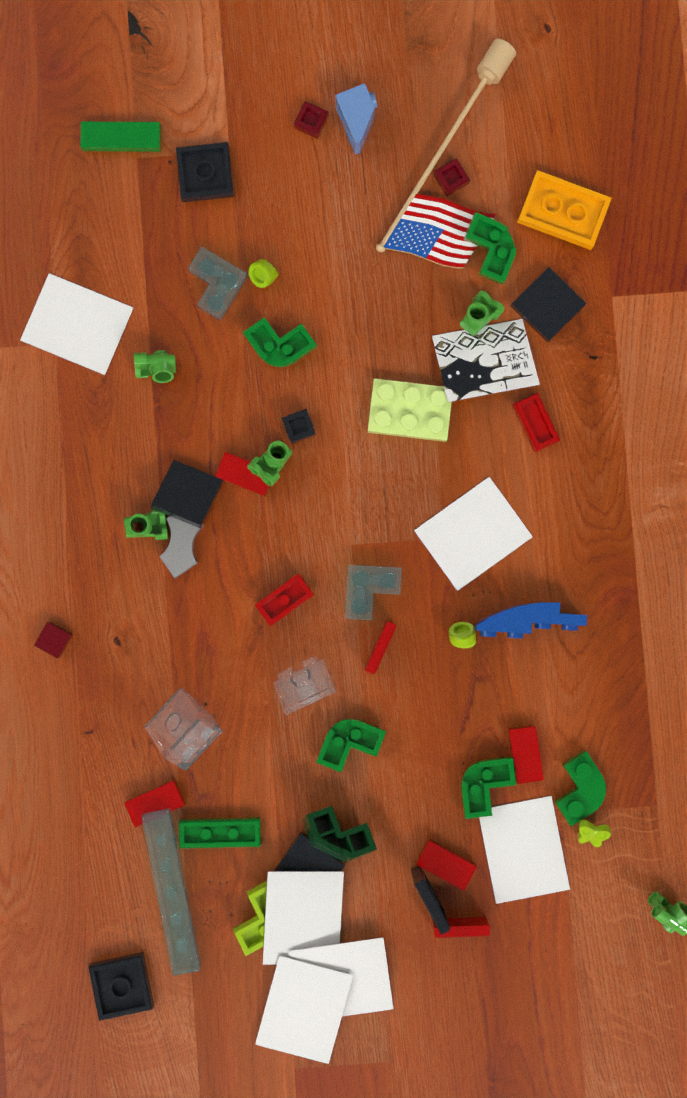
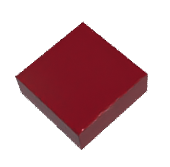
M304 101L294 122V128L318 139L329 116V112Z
M457 158L438 168L433 174L446 197L470 182L469 177Z
M47 622L34 646L55 658H60L73 634L51 622Z

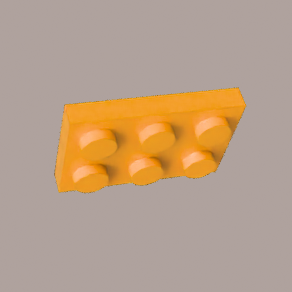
M537 170L517 223L592 250L612 198Z

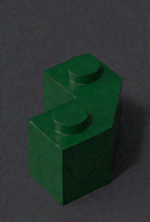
M332 806L307 814L302 819L311 846L345 863L377 850L367 823L341 832Z

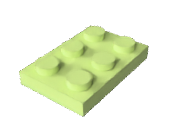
M374 379L368 433L446 442L452 401L447 402L443 386Z

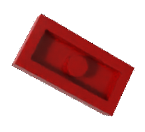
M298 573L256 603L255 606L271 627L314 596V594Z

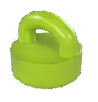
M259 259L250 265L249 277L257 287L265 288L278 277V271L267 260Z
M468 622L453 624L449 628L451 644L463 649L473 647L476 644L475 627Z

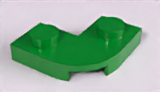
M475 212L464 240L487 249L478 275L502 285L505 283L516 255L513 239L507 231L509 228L496 220Z
M265 317L243 332V335L258 356L265 363L274 367L290 366L317 348V344L302 323L281 338L278 337Z
M358 719L341 720L329 729L316 763L342 772L351 747L377 757L386 730Z
M583 750L562 764L576 785V788L554 801L570 826L575 825L595 812L602 805L606 795L605 780L586 750Z
M511 756L477 761L464 772L461 780V794L465 819L493 816L489 788L516 785L513 758Z

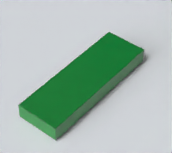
M81 121L80 148L82 151L161 152L160 122Z
M261 817L179 820V849L261 847Z

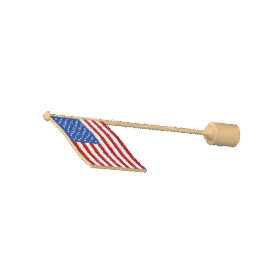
M495 39L477 67L481 80L480 84L380 244H376L378 252H384L386 249L413 254L441 266L464 268L477 245L464 240L474 213H480L494 220L497 214L474 211L446 199L417 193L485 84H498L516 56L515 49L507 41Z

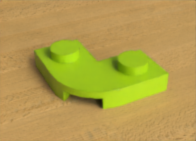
M267 881L246 892L257 916L233 928L245 956L264 946Z

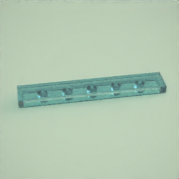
M170 809L144 813L142 821L173 976L200 971L201 964Z

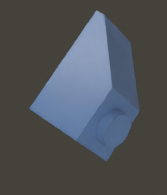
M365 83L335 95V108L355 155L359 154L362 150L374 121L375 108H377L374 93L368 92Z

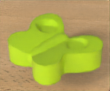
M587 820L579 822V843L583 844L590 841L593 846L600 847L602 841L611 836V829L608 825L594 826V824Z

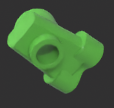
M482 290L472 299L473 303L468 307L466 315L460 322V326L472 336L476 335L492 319L497 320L505 310L500 302L491 299L489 294Z
M158 350L153 354H146V352L134 353L136 378H148V376L152 375V379L158 383H167L174 378V373H176L175 354H168L164 350Z
M281 441L272 442L268 450L261 457H254L247 467L254 475L259 476L264 483L273 486L280 478L279 472L292 455V450Z
M151 509L150 513L135 514L124 518L126 538L155 537V540L168 539L164 513ZM137 522L142 523L144 529L140 532L133 529V525Z
M653 892L648 898V904L653 907L651 916L659 921L669 933L676 931L682 936L686 935L687 905L683 901H678L671 905L660 893Z

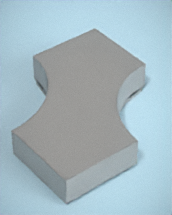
M170 516L166 519L171 530L170 543L165 552L160 555V558L174 578H177L198 563L194 555L193 546L194 540L201 529Z

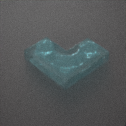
M202 246L188 268L191 274L209 284L197 307L221 321L247 279V273Z
M348 565L345 619L372 620L373 593L400 595L402 568Z

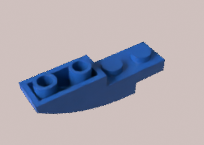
M559 602L529 603L495 612L475 623L474 627L476 631H480V636L496 637L497 632H507V638L523 639L524 633L531 634L532 623H535V628L551 629V624H561V630L578 631V625L587 626V615L560 613Z

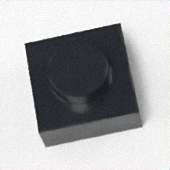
M307 409L282 417L291 444L316 435Z

